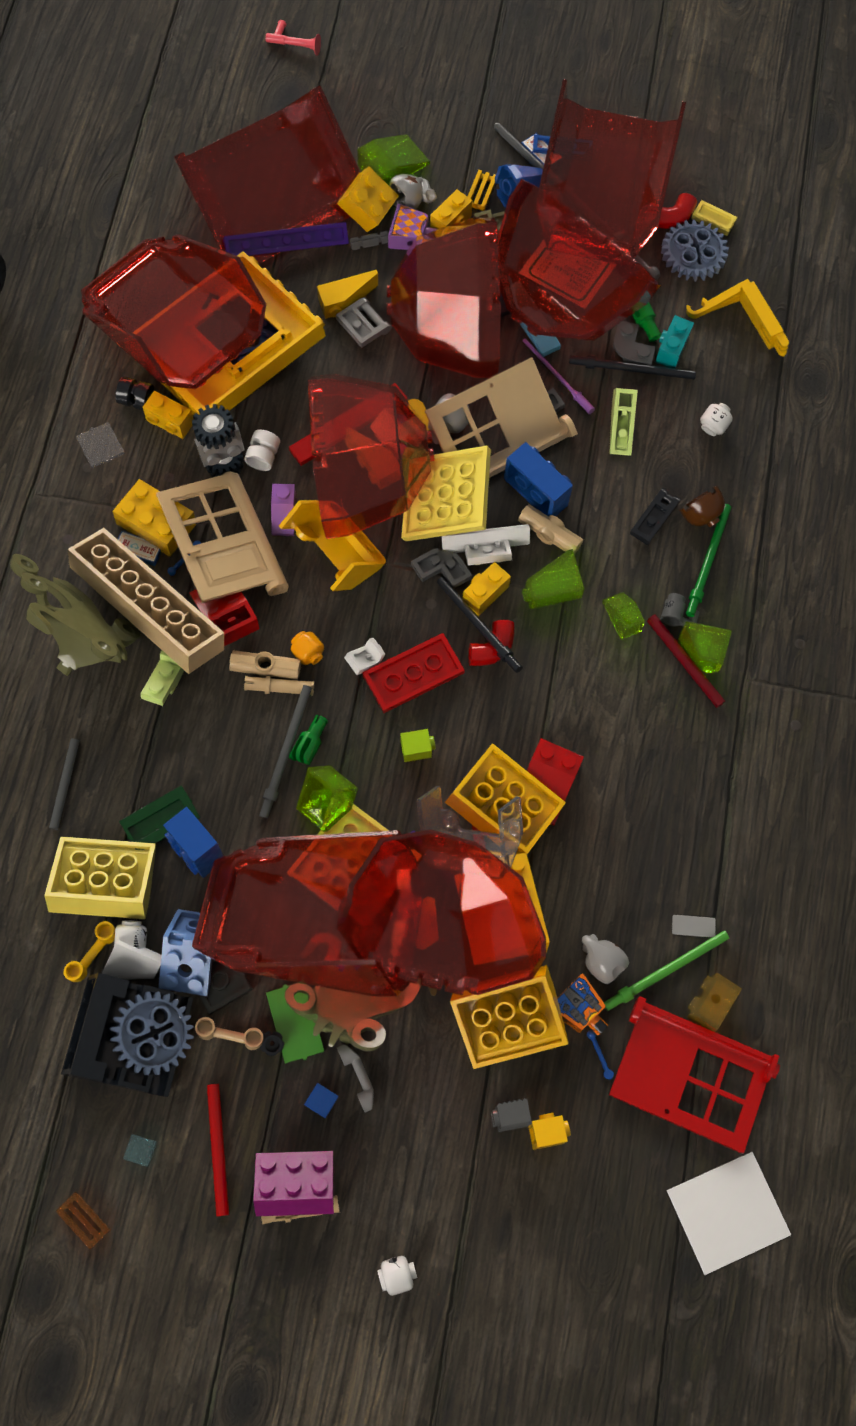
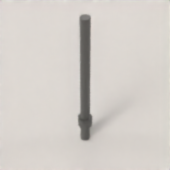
M303 685L269 788L265 789L263 795L265 800L259 814L261 818L268 819L273 802L277 801L279 795L277 791L312 690L310 686Z

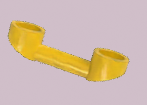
M103 921L96 926L95 935L98 939L80 962L71 961L65 966L64 976L69 981L80 982L84 980L88 973L87 968L106 944H110L115 940V927L110 922Z

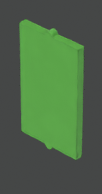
M286 984L283 985V988L266 992L276 1031L283 1037L284 1048L282 1049L285 1064L299 1059L307 1060L309 1056L325 1052L320 1034L317 1036L313 1035L316 1023L313 1020H308L298 1015L287 1004L285 991L289 986ZM302 992L296 993L294 1000L297 1003L304 1004L308 1002V995Z

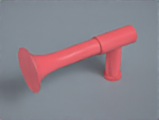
M284 20L278 21L274 34H266L267 43L310 48L316 56L320 52V34H317L312 39L282 35L287 25Z

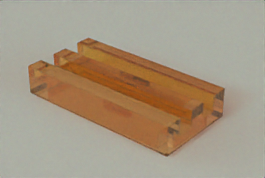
M74 1192L56 1210L58 1215L90 1250L110 1231V1228L77 1192ZM74 1200L101 1229L99 1233L72 1204ZM67 1207L94 1236L92 1240L85 1235L64 1211Z

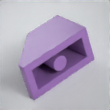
M272 484L271 518L273 536H294V529H281L279 525L296 505L295 484Z

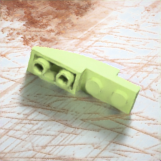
M163 651L160 653V660L141 692V699L161 706L165 703L168 695L173 694L184 672V669Z

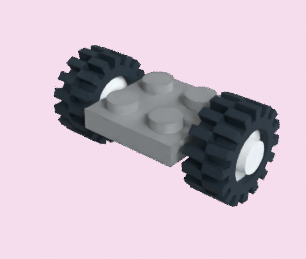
M213 404V408L205 405L206 410L200 408L198 410L199 414L195 413V420H192L196 436L194 441L203 466L206 467L212 477L221 476L230 471L240 474V468L243 469L244 467L242 451L245 449L236 422L234 423L228 409L225 410L224 406L220 405L218 409L217 404Z

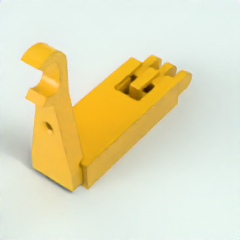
M746 279L708 301L702 298L701 305L703 308L696 311L691 310V306L687 305L686 313L688 317L697 319L714 310L740 301L767 348L775 347L780 356L787 354L789 340L754 281L750 282L749 279Z

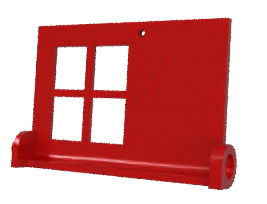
M639 996L629 1017V1022L635 1025L609 1096L744 1154L766 1084L771 1078L775 1079L780 1069V1065L777 1064L779 1055H767L648 1004L645 998ZM698 1049L723 1059L714 1086L689 1076ZM728 1062L753 1072L745 1099L719 1089ZM687 1081L712 1092L703 1119L678 1108ZM717 1094L743 1105L734 1132L709 1122Z

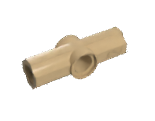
M530 504L525 506L518 517V521L523 525L528 524L542 542L548 545L554 544L571 556L576 554L584 539L565 528L564 523L558 517L553 515L548 517Z
M233 650L229 669L234 672L256 674L261 678L271 676L298 680L301 662L295 658L273 656L269 652L257 654ZM264 662H269L271 664L268 668L260 667V665Z

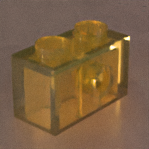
M717 972L712 977L707 976L700 986L703 991L699 998L695 996L690 1002L688 1009L691 1011L687 1016L702 1027L714 1032L718 1030L742 988Z

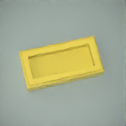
M703 200L700 201L691 217L692 220L695 219L699 223L704 221L705 226L711 223V229L718 228L717 232L723 233L728 236L738 218Z

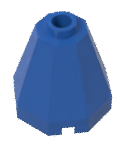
M505 164L499 166L495 176V184L499 183L500 188L496 190L497 196L505 208L511 209L523 206L545 188L547 182L546 173L541 168Z

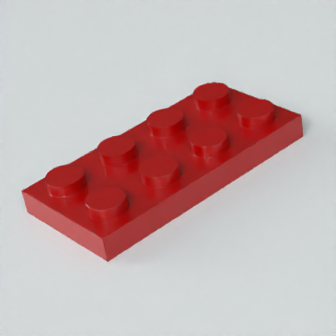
M441 633L362 673L383 713H386L464 674L465 670L444 633Z

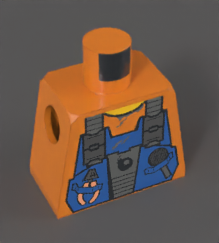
M582 973L557 998L564 1023L578 1033L588 1025L599 1036L609 1026L598 1015L606 1006Z

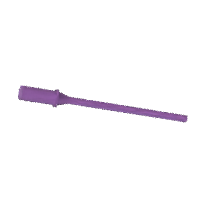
M526 338L523 339L525 345L571 392L573 400L577 401L588 414H591L595 408L582 395V392L574 390Z

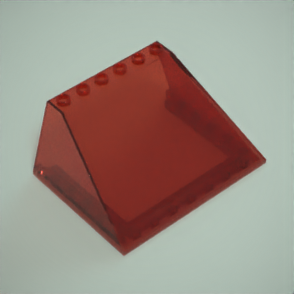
M321 85L311 89L310 92L285 108L187 156H185L184 152L174 156L226 263L233 258L226 259L224 236L333 224L349 218L350 216L337 203L360 173ZM278 253L255 255L253 257L259 264Z

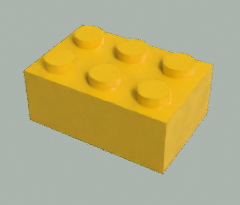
M139 479L112 511L116 524L133 535L143 538L171 557L178 548V545L156 496V493L160 491ZM174 502L182 521L195 518L192 510L179 502ZM196 524L185 526L188 534Z

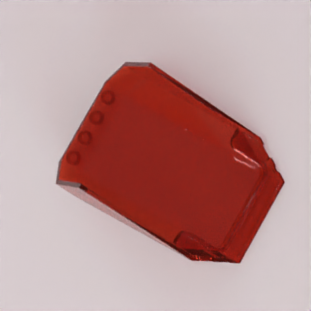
M563 79L536 199V209L547 251L629 266L658 229L686 102H682L677 120L663 122L585 108L567 98V80Z
M180 234L173 235L172 239L165 240L164 237L145 239L81 290V295L83 296L82 303L84 304L82 312L88 319L158 381L167 386L189 389L202 387L207 382V379L219 373L224 365L236 359L241 351L255 343V340L261 336L267 306L240 257Z
M399 830L261 838L256 841V845L248 849L242 850L240 848L232 852V854L214 861L192 947L235 971L373 997L398 996L410 983L422 909L423 892L419 863Z

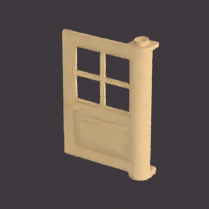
M533 357L425 410V414L443 453L457 451L455 445L473 436L476 437L480 447L485 446L479 433L499 423L509 447L490 456L489 478L505 470L507 457L525 442L540 452L567 437H573L578 434L573 421L568 415L565 414L558 419ZM487 395L497 419L477 429L467 405ZM463 408L473 431L453 441L442 417Z
M230 471L221 476L156 493L202 603L267 584L265 589L270 596L288 591V583L238 473ZM229 489L236 507L212 513L204 494ZM199 496L207 515L182 521L174 502ZM239 512L247 531L222 537L214 518ZM210 520L217 539L193 546L185 526Z

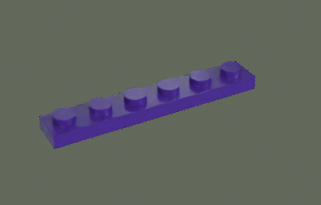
M346 222L223 237L226 259L235 258L243 251L248 256L349 244Z

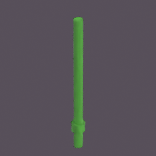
M722 931L632 986H625L618 990V994L604 1002L606 1011L613 1009L621 1003H628L634 999V995L729 939L727 932Z

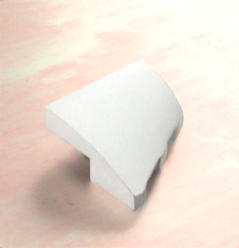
M117 940L102 974L124 980L154 979L161 965V954L145 947L138 949Z

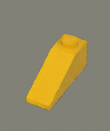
M377 270L317 286L318 300L325 319L336 317V314L365 297L378 286Z

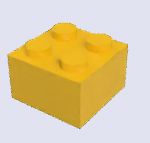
M369 166L356 176L337 204L366 232H369L379 225L399 195Z

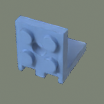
M181 909L177 910L163 936L159 988L202 996L208 995L213 950L224 927L225 917ZM180 965H189L192 972H184Z

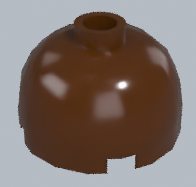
M718 486L713 487L714 492L706 491L687 503L688 509L681 508L679 510L688 523L698 527L707 524L708 527H711L720 521L719 516L724 511L725 499Z

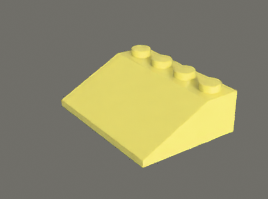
M60 837L44 895L48 912L145 919L150 900L156 844Z

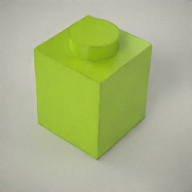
M428 729L400 733L404 762L432 758V750L436 748L434 736H429Z

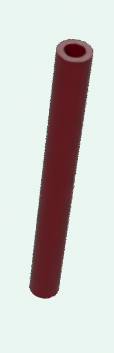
M654 614L648 618V624L716 708L723 705L726 701L657 615Z

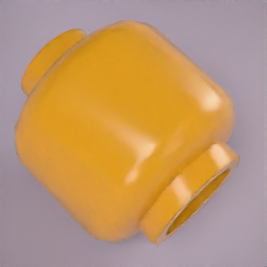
M301 631L291 640V652L300 660L301 664L308 665L312 663V665H315L323 658L324 644L313 632Z

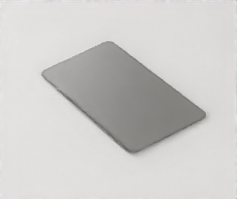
M673 915L672 934L714 937L716 920L709 917Z

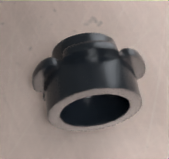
M277 1031L264 1033L260 1049L269 1056L278 1054L284 1048L282 1035ZM270 1041H274V1045H270Z

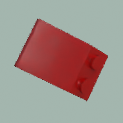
M541 738L527 771L565 801L584 756ZM560 811L553 819V821L550 823V825H555L557 818L560 814Z

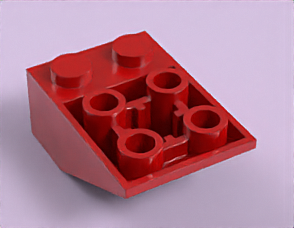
M196 589L189 592L197 609L224 632V646L260 629L257 617L242 592L203 603Z

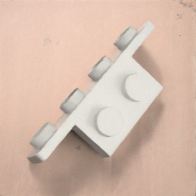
M528 524L442 536V550L451 553L465 552L468 565L511 561V546L530 544V527Z

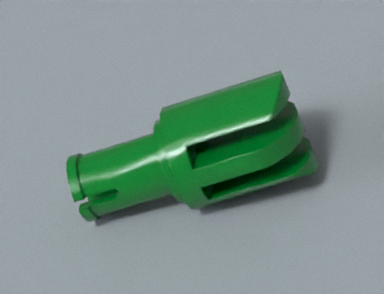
M638 294L628 308L636 324H639V327H643L649 341L654 342L662 335L654 322L656 314L644 294Z
M315 715L308 731L301 732L289 755V759L310 766L322 744L320 736L328 724V720L325 717Z

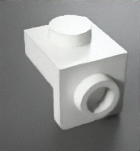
M370 638L365 646L348 652L344 658L355 674L359 675L380 664L385 653L376 640Z

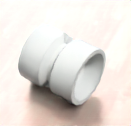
M255 430L244 457L245 462L257 470H270L275 459L274 454L277 453L280 445V439L272 432Z

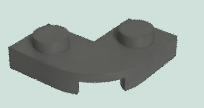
M619 320L613 341V349L623 358V362L651 365L655 346L635 342L639 324Z
M436 548L411 561V566L422 582L442 572L453 588L472 579V574L460 556L455 552L451 553Z

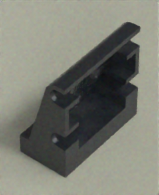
M101 973L88 976L61 1075L168 1097L176 1066L169 1063L170 1071L165 1072L160 1067L159 1075L154 1074L153 1068H151L149 1075H144L143 1067L139 1073H135V1064L126 1068L125 1065L128 1059L119 1061L118 1057L122 1052L113 1051L118 1042L110 1041V1039L117 1036V1032L111 1031L110 1028L118 1027L119 1023L115 1022L113 1018L122 1017L118 1009L121 1007L128 1009L127 1000H131L134 1004L136 1003L135 995L139 994L144 1000L145 992H150L152 998L155 992H160L161 999L166 994H170L169 1002L178 999L179 1002L176 1007H186L182 1013L183 1016L190 1014L194 997L179 996L171 991L147 985L133 984L128 980ZM157 1009L154 1012V1020L157 1023L163 1022L164 1012ZM134 1019L130 1023V1030L134 1034L139 1033L142 1027L141 1023ZM170 1022L158 1029L150 1028L149 1033L132 1039L131 1043L135 1044L149 1037L154 1038V1034L171 1028L173 1024ZM168 1032L163 1037V1043L170 1047L174 1042V1037ZM143 1043L139 1050L141 1056L144 1058L149 1056L151 1052L149 1044Z

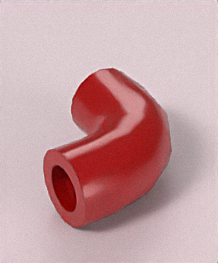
M682 193L679 195L676 204L672 207L666 208L652 204L646 224L663 229L675 228L677 223L682 225L693 214L697 206V199L691 194Z
M510 620L494 621L492 623V633L504 646H508L511 649L514 640V622ZM489 642L470 643L469 666L491 665L501 659L497 656L498 652Z

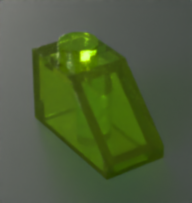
M622 592L603 599L602 602L620 639L642 631L645 620L636 602Z

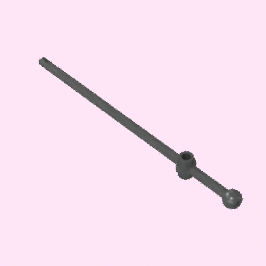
M500 123L494 124V129L533 167L541 168L546 173L547 180L609 239L606 241V247L609 251L621 250L644 272L646 281L654 283L659 279V269L655 266H649L626 244L629 241V236L625 231L614 233Z

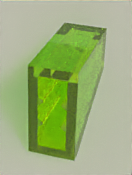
M573 549L566 551L526 580L525 589H522L524 601L529 603L530 609L582 598L584 586Z

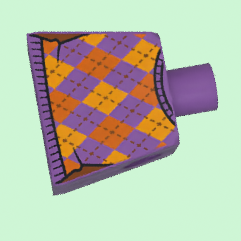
M402 204L397 205L388 234V248L420 251L422 250L424 240L436 242L438 229L428 227V215L426 213Z

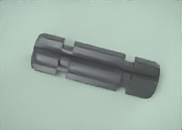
M381 231L380 234L376 232L362 235L361 238H358V236L350 238L351 249L357 250L361 246L363 248L379 245L380 242L386 244L388 243L389 232Z

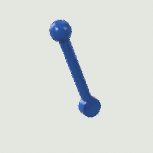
M200 541L193 542V546L201 544ZM183 557L173 567L168 568L167 573L173 576L176 574V570L184 563Z
M591 1029L587 1032V1037L591 1039L604 1069L603 1076L605 1079H612L614 1073L608 1068L595 1038L596 1033Z

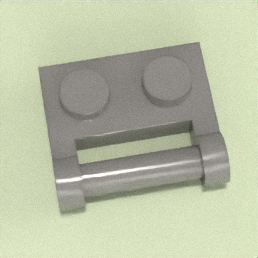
M366 297L359 299L336 314V320L361 348L379 336L386 335L392 328L387 321L384 322L375 312ZM360 311H364L377 327L374 328Z

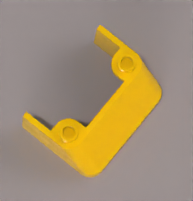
M299 500L279 525L281 529H294L296 535L303 541H315L339 571L335 574V583L330 587L332 591L355 588L379 571L386 563L385 557L338 503L332 500Z

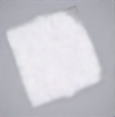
M109 422L96 428L91 427L89 431L76 436L91 468L105 462L110 463V460L125 454Z

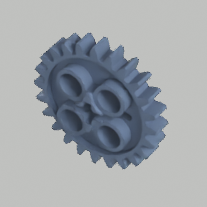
M693 219L692 224H689L685 220L683 226L677 223L676 228L671 227L663 239L661 254H663L662 261H667L666 267L672 266L671 273L678 271L679 278L683 274L686 275L687 281L690 276L693 277L695 282L698 277L705 281L706 275L713 278L714 273L719 274L720 268H724L728 257L729 247H726L727 240H722L724 234H717L718 228L710 229L711 223L704 226V221L696 224L695 219Z
M145 992L144 1000L139 994L135 995L136 1003L134 1004L131 1000H127L128 1009L122 1007L118 1009L122 1017L113 1018L115 1022L119 1023L118 1027L110 1028L111 1031L117 1032V1036L110 1039V1041L118 1042L113 1051L122 1052L118 1057L119 1061L128 1059L125 1065L126 1068L135 1064V1073H139L142 1067L144 1068V1075H149L151 1068H153L155 1075L160 1074V1067L165 1072L170 1071L169 1063L178 1066L176 1058H186L182 1050L191 1049V1046L186 1043V1039L194 1038V1036L187 1034V1030L194 1028L193 1025H186V1021L191 1018V1015L183 1016L182 1013L186 1007L177 1008L178 999L169 1002L170 994H166L161 999L160 992H155L153 998L150 992ZM157 1009L162 1010L165 1015L161 1023H157L154 1020V1012ZM134 1019L140 1021L142 1026L137 1034L130 1030V1023ZM170 1022L173 1024L171 1028L154 1034V1038L149 1037L135 1044L131 1043L132 1039L149 1033L150 1028L158 1029ZM168 1032L174 1037V1042L170 1047L163 1043V1037ZM143 1043L149 1044L151 1052L146 1058L142 1057L139 1051Z

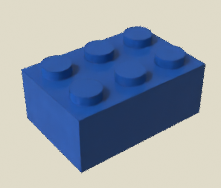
M525 442L507 457L504 480L533 507L549 517L550 515L557 516L568 506L573 487L570 479L565 475H561L556 470L554 464L546 461L535 447H531Z
M185 807L163 825L167 831L164 836L167 838L172 849L179 857H183L187 867L194 875L199 873L204 878L225 861L216 840L188 807Z

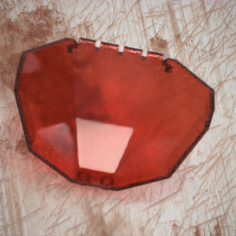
M521 179L508 199L490 261L506 308L512 313L511 317L520 324L522 322L528 326L527 330L536 337L537 335L595 341L648 304L661 285L645 267L637 263L626 252L619 258L623 253V249L611 240L604 246V243L607 241V237L595 227L589 232L592 225L581 216L577 218L576 213L534 184Z
M470 218L415 237L391 278V285H387V298H391V302H387V315H391V324L417 360L476 378H491L498 374L501 303L496 298H499L501 293L498 263L497 221L494 218Z
M337 374L312 376L308 380L312 455L317 456L313 460V469L321 522L326 539L350 536L408 511L431 472L430 462L435 461L433 448H429V444L433 443L431 430H427L426 424L396 386Z
M431 829L380 838L349 884L338 909L336 928L363 966L375 967L376 974L391 978L395 972L397 973V979L417 984L418 979H421L422 986L441 990L442 985H445L446 992L461 996L464 990L471 994L480 995L531 980L546 959V936L524 878L478 842Z

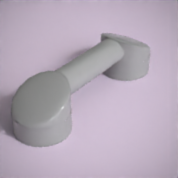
M343 1044L337 1047L344 1066L350 1063L353 1065L363 1089L357 1096L364 1113L373 1108L374 1089L361 1058L350 1047Z

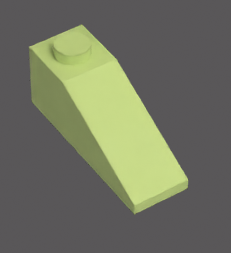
M613 389L609 454L631 456L638 390Z

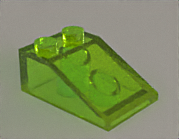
M407 134L374 139L357 149L358 166L362 170L370 166L389 186L394 176L399 174L412 175L430 164V160Z

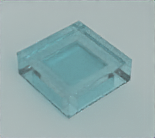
M132 1134L123 1159L149 1167L157 1142Z

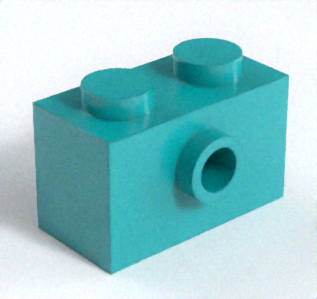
M674 315L668 331L663 330L659 342L662 344L658 351L656 363L669 368H676L689 340L694 322Z

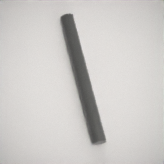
M70 739L49 829L52 830L59 829L80 743L78 739Z

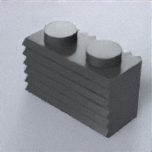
M525 1098L518 1101L514 1100L513 1102L509 1101L508 1103L503 1102V1104L498 1103L495 1109L490 1112L492 1126L497 1127L498 1132L528 1127L532 1124L528 1100Z

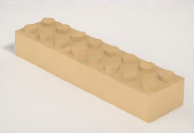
M105 528L68 549L70 568L188 674L224 651V632Z

